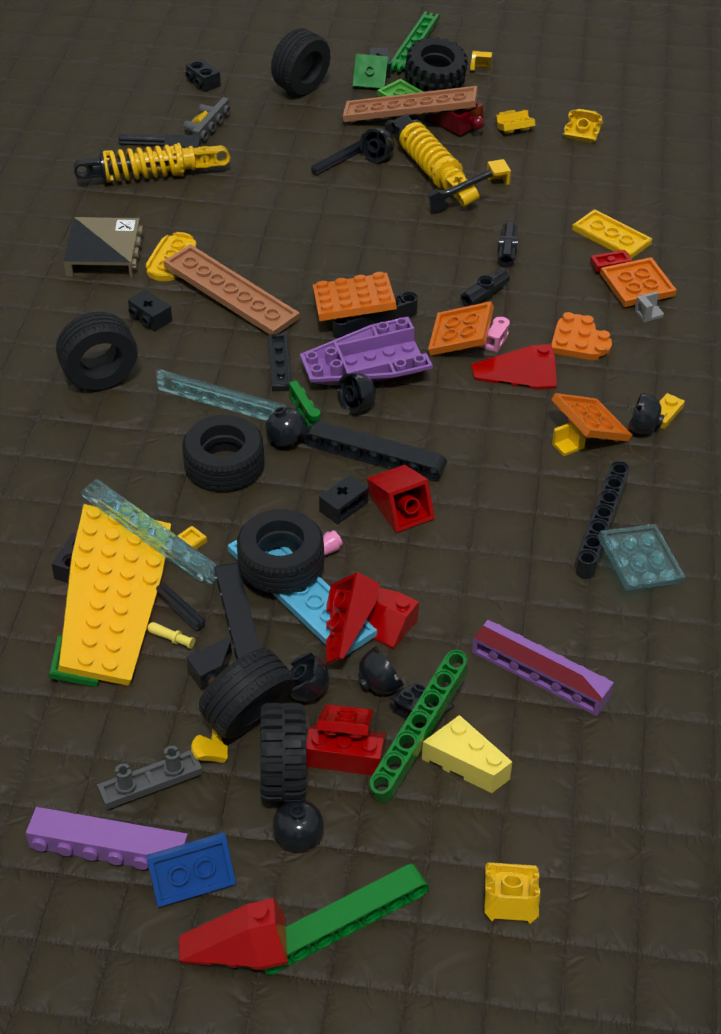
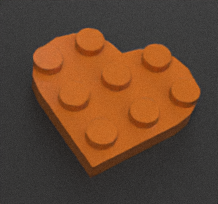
M565 312L556 325L552 340L553 352L557 355L599 360L600 356H608L611 352L612 340L610 333L605 330H596L592 316Z

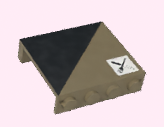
M74 217L63 261L65 275L73 277L76 265H128L130 278H133L134 270H137L138 267L137 259L140 257L141 237L144 236V228L140 226V218Z

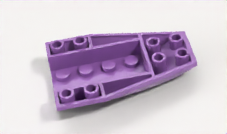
M409 317L369 325L300 354L310 382L323 385H341L342 382L339 383L340 378L344 374L354 372L367 375L375 383L433 369L427 353L421 354L415 343L414 327Z

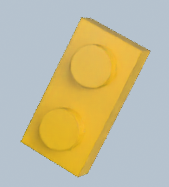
M668 393L659 401L662 407L661 414L664 415L660 426L663 429L670 424L685 404L684 400Z

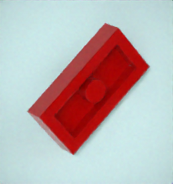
M626 250L592 255L590 258V263L596 272H600L603 267L632 261Z

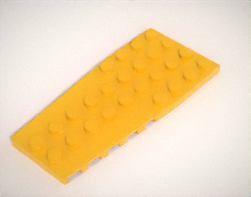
M87 504L83 505L71 557L58 671L127 686L130 685L157 594L156 587L159 585L162 577L171 523Z

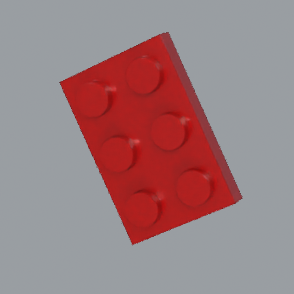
M325 704L318 718L317 730H322L323 734L338 735V732L348 733V736L352 738H363V735L368 736L374 709Z

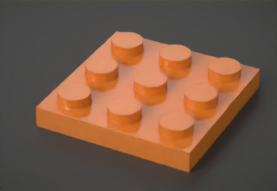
M652 257L601 268V276L624 307L636 305L637 296L655 291L659 294L658 300L676 296V288Z
M492 301L437 313L428 347L430 355L444 354L446 352L485 345L494 310Z
M555 393L551 399L557 405L556 408L569 418L568 421L580 430V434L588 439L599 438L601 440L609 439L616 442H629L632 434L597 398Z

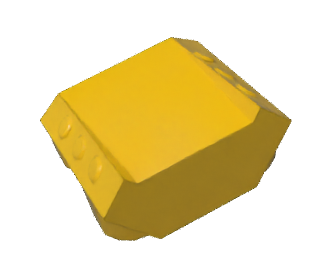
M571 110L563 136L576 141L595 142L603 123L602 116L595 111Z
M487 863L485 865V914L491 921L494 919L528 921L529 924L539 917L540 902L538 867L533 865Z

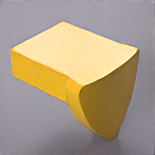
M472 51L470 71H475V67L491 68L492 52Z

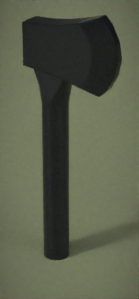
M491 170L485 171L449 189L441 191L436 189L427 193L430 214H438L445 211L449 206L445 201L446 198L492 177Z

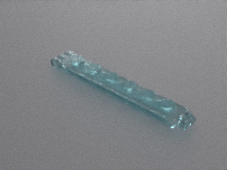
M165 370L156 371L159 390L263 420H267L276 408H287L285 404Z
M95 479L86 488L81 490V495L193 577L199 581L205 580L209 584H213L216 581L217 573L214 567L217 565L103 482Z

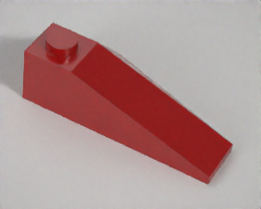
M552 344L531 345L471 364L473 378L477 381L496 384L503 381L509 382L511 386L518 387V384L529 385L530 389L535 390L557 388L555 355Z
M358 572L330 586L326 611L330 613V620L326 622V628L330 630V635L326 639L327 664H332L344 658L378 600L380 583Z
M379 588L378 600L366 620L377 630V635L373 640L394 650L418 621L419 601L397 591Z
M274 898L246 904L180 935L179 961L185 964L208 966L224 964L232 968L247 966L255 970L288 964L285 914Z

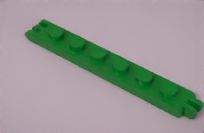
M426 11L423 13L391 60V71H395L396 68L397 72H401L402 69L405 70L408 49L418 40L426 39L439 21L440 14L434 16V13L429 15Z

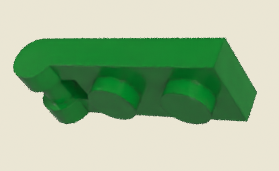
M297 380L289 382V398L296 409L304 416L308 428H310L314 421H319L321 412L319 409L314 408L312 400L307 398L305 389L300 387Z

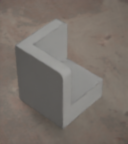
M656 291L637 296L634 312L644 323L664 316V313L657 306L659 294Z

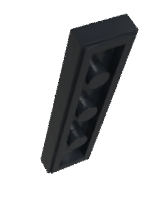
M268 335L272 392L289 391V382H292L288 335Z

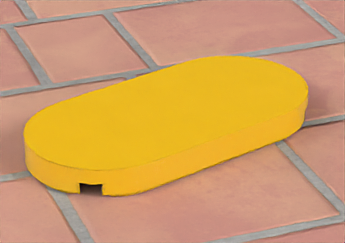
M183 232L173 233V236H164L146 263L148 276L157 281H171L178 278L179 276L164 267V260L190 244L197 248L196 240L193 239V236Z

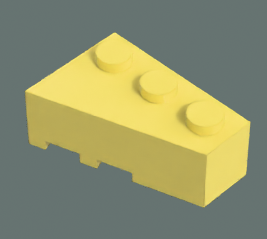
M460 715L423 741L422 760L428 763L432 761L443 766V770L449 773L453 771L463 776L465 781L490 793H493L510 780L512 761Z

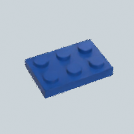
M224 832L146 855L158 907L236 884L227 838Z

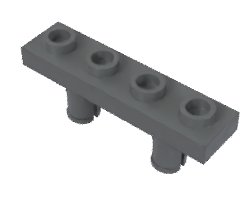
M222 97L214 107L200 104L199 114L205 110L208 114L200 123L186 120L183 125L184 131L192 132L193 135H200L202 144L230 114L229 98Z
M168 746L164 750L165 760L132 772L128 764H119L115 768L116 778L97 784L105 808L108 810L203 774L202 767L191 750L180 754L176 746Z

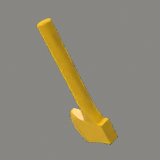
M213 728L211 739L198 735L192 741L191 751L196 760L226 762L228 746L224 745L222 737Z

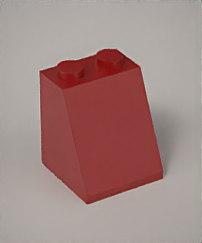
M403 465L367 478L370 498L396 533L435 519L428 479L413 469Z

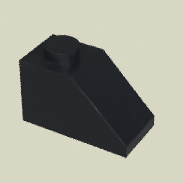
M229 637L186 656L188 672L201 691L206 689L228 667L232 656L231 640Z

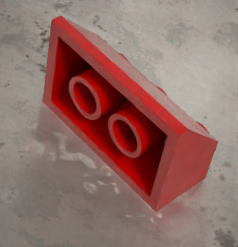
M313 724L309 728L306 740V767L373 775L383 759L387 733L369 731L368 736L363 735V738H352L348 736V733L338 732V735L323 734L322 730H317V724Z

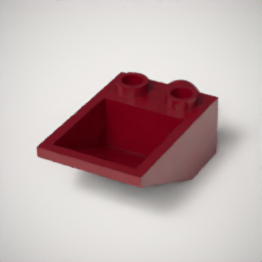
M477 102L476 107L469 110L463 108L456 109L455 111L446 110L438 113H429L425 115V119L457 135H463L473 128L480 130L484 127V105Z

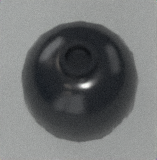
M370 128L362 134L360 150L361 153L365 154L367 161L379 163L388 159L393 153L394 139L386 129Z
M354 372L344 374L340 378L339 383H342L337 394L344 410L348 408L351 411L349 414H356L368 410L373 405L376 397V388L367 375Z
M640 394L627 430L635 434L645 435L653 432L656 426L660 427L664 419V415L661 414L662 407L660 402L651 395Z
M285 407L276 408L267 419L265 426L269 442L271 444L274 442L276 446L295 443L298 441L297 437L302 434L304 437L309 430L304 416L298 410Z
M377 646L362 657L359 663V671L362 677L358 680L366 691L371 688L376 694L386 695L404 685L402 680L398 679L395 675L397 674L383 653L379 652Z
M309 652L302 654L290 663L293 666L290 672L293 674L294 686L289 694L291 698L301 702H308L321 697L325 693L329 681V672L325 663L316 654L315 656Z
M306 800L284 803L277 809L273 818V837L283 850L291 853L307 852L308 848L313 847L315 844L316 846L319 845L324 836V820L320 810Z

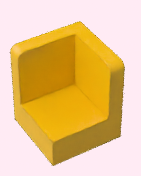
M505 160L487 162V171L491 170L493 175L488 180L502 178L505 185H510L511 170Z
M567 423L554 429L552 445L563 456L584 449L586 437L580 434V430L575 425Z

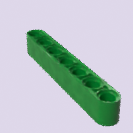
M452 650L445 656L372 775L370 789L375 801L386 803L393 798L421 752L423 741L430 737L468 673L467 656L461 650ZM454 663L462 664L460 667L451 666ZM443 682H447L450 684L447 687L439 686ZM435 702L438 704L436 707L432 708L426 706L428 703ZM419 722L426 724L422 728H416L414 726ZM405 743L413 744L409 749L401 747ZM394 763L401 765L396 770H392L389 768V766ZM381 784L388 786L384 791L376 790L377 786Z
M408 864L286 926L288 964L264 969L267 975H273L418 900L427 893L429 884L414 864Z

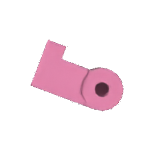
M505 317L494 318L493 325L488 332L486 344L479 347L498 352L509 335L508 327L510 321Z

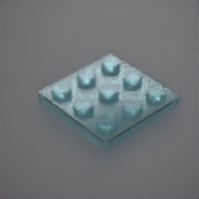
M656 524L603 530L597 536L626 591L682 583L686 578Z

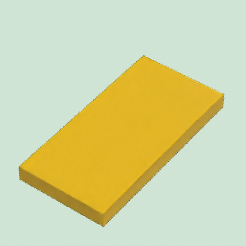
M595 209L572 225L573 231L614 252L626 250L631 259L652 244V238Z

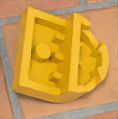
M515 110L504 111L496 115L497 129L504 131V133H513L515 129L529 130L531 126H536L535 119L528 116V110L518 112Z

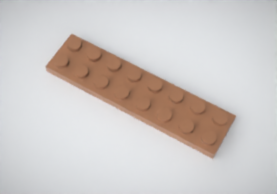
M471 86L347 101L343 113V121L354 123L358 120L371 121L375 118L402 117L405 114L421 115L428 112L438 113L440 111H455L456 109L463 108L469 110L476 107L478 87Z
M191 244L164 260V267L269 335L280 333L300 319L298 311Z

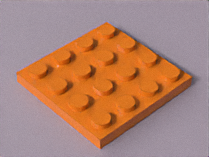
M376 272L369 276L357 275L350 279L338 278L331 282L319 281L313 284L319 321L397 309L387 273Z

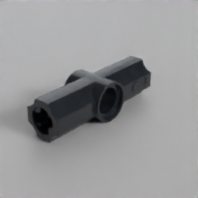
M507 222L505 225H502L498 247V263L502 267H509L515 261L518 226L514 222Z
M500 268L490 275L478 277L477 284L460 295L463 305L467 307L476 305L482 300L492 299L493 292L510 281L507 270Z

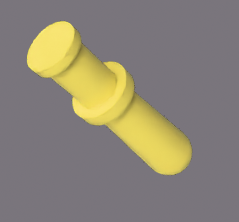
M155 622L147 626L151 634L172 640L173 644L177 645L179 643L187 646L189 649H192L195 644V638L182 635V632L179 630L173 631Z

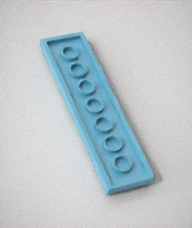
M237 540L227 546L228 552L238 560ZM275 547L266 551V553L276 556L293 553L288 547ZM318 576L310 585L297 592L273 594L326 645V639L330 635V630L326 628V622L330 620V613L326 611L330 586ZM367 620L346 655L377 635V630Z

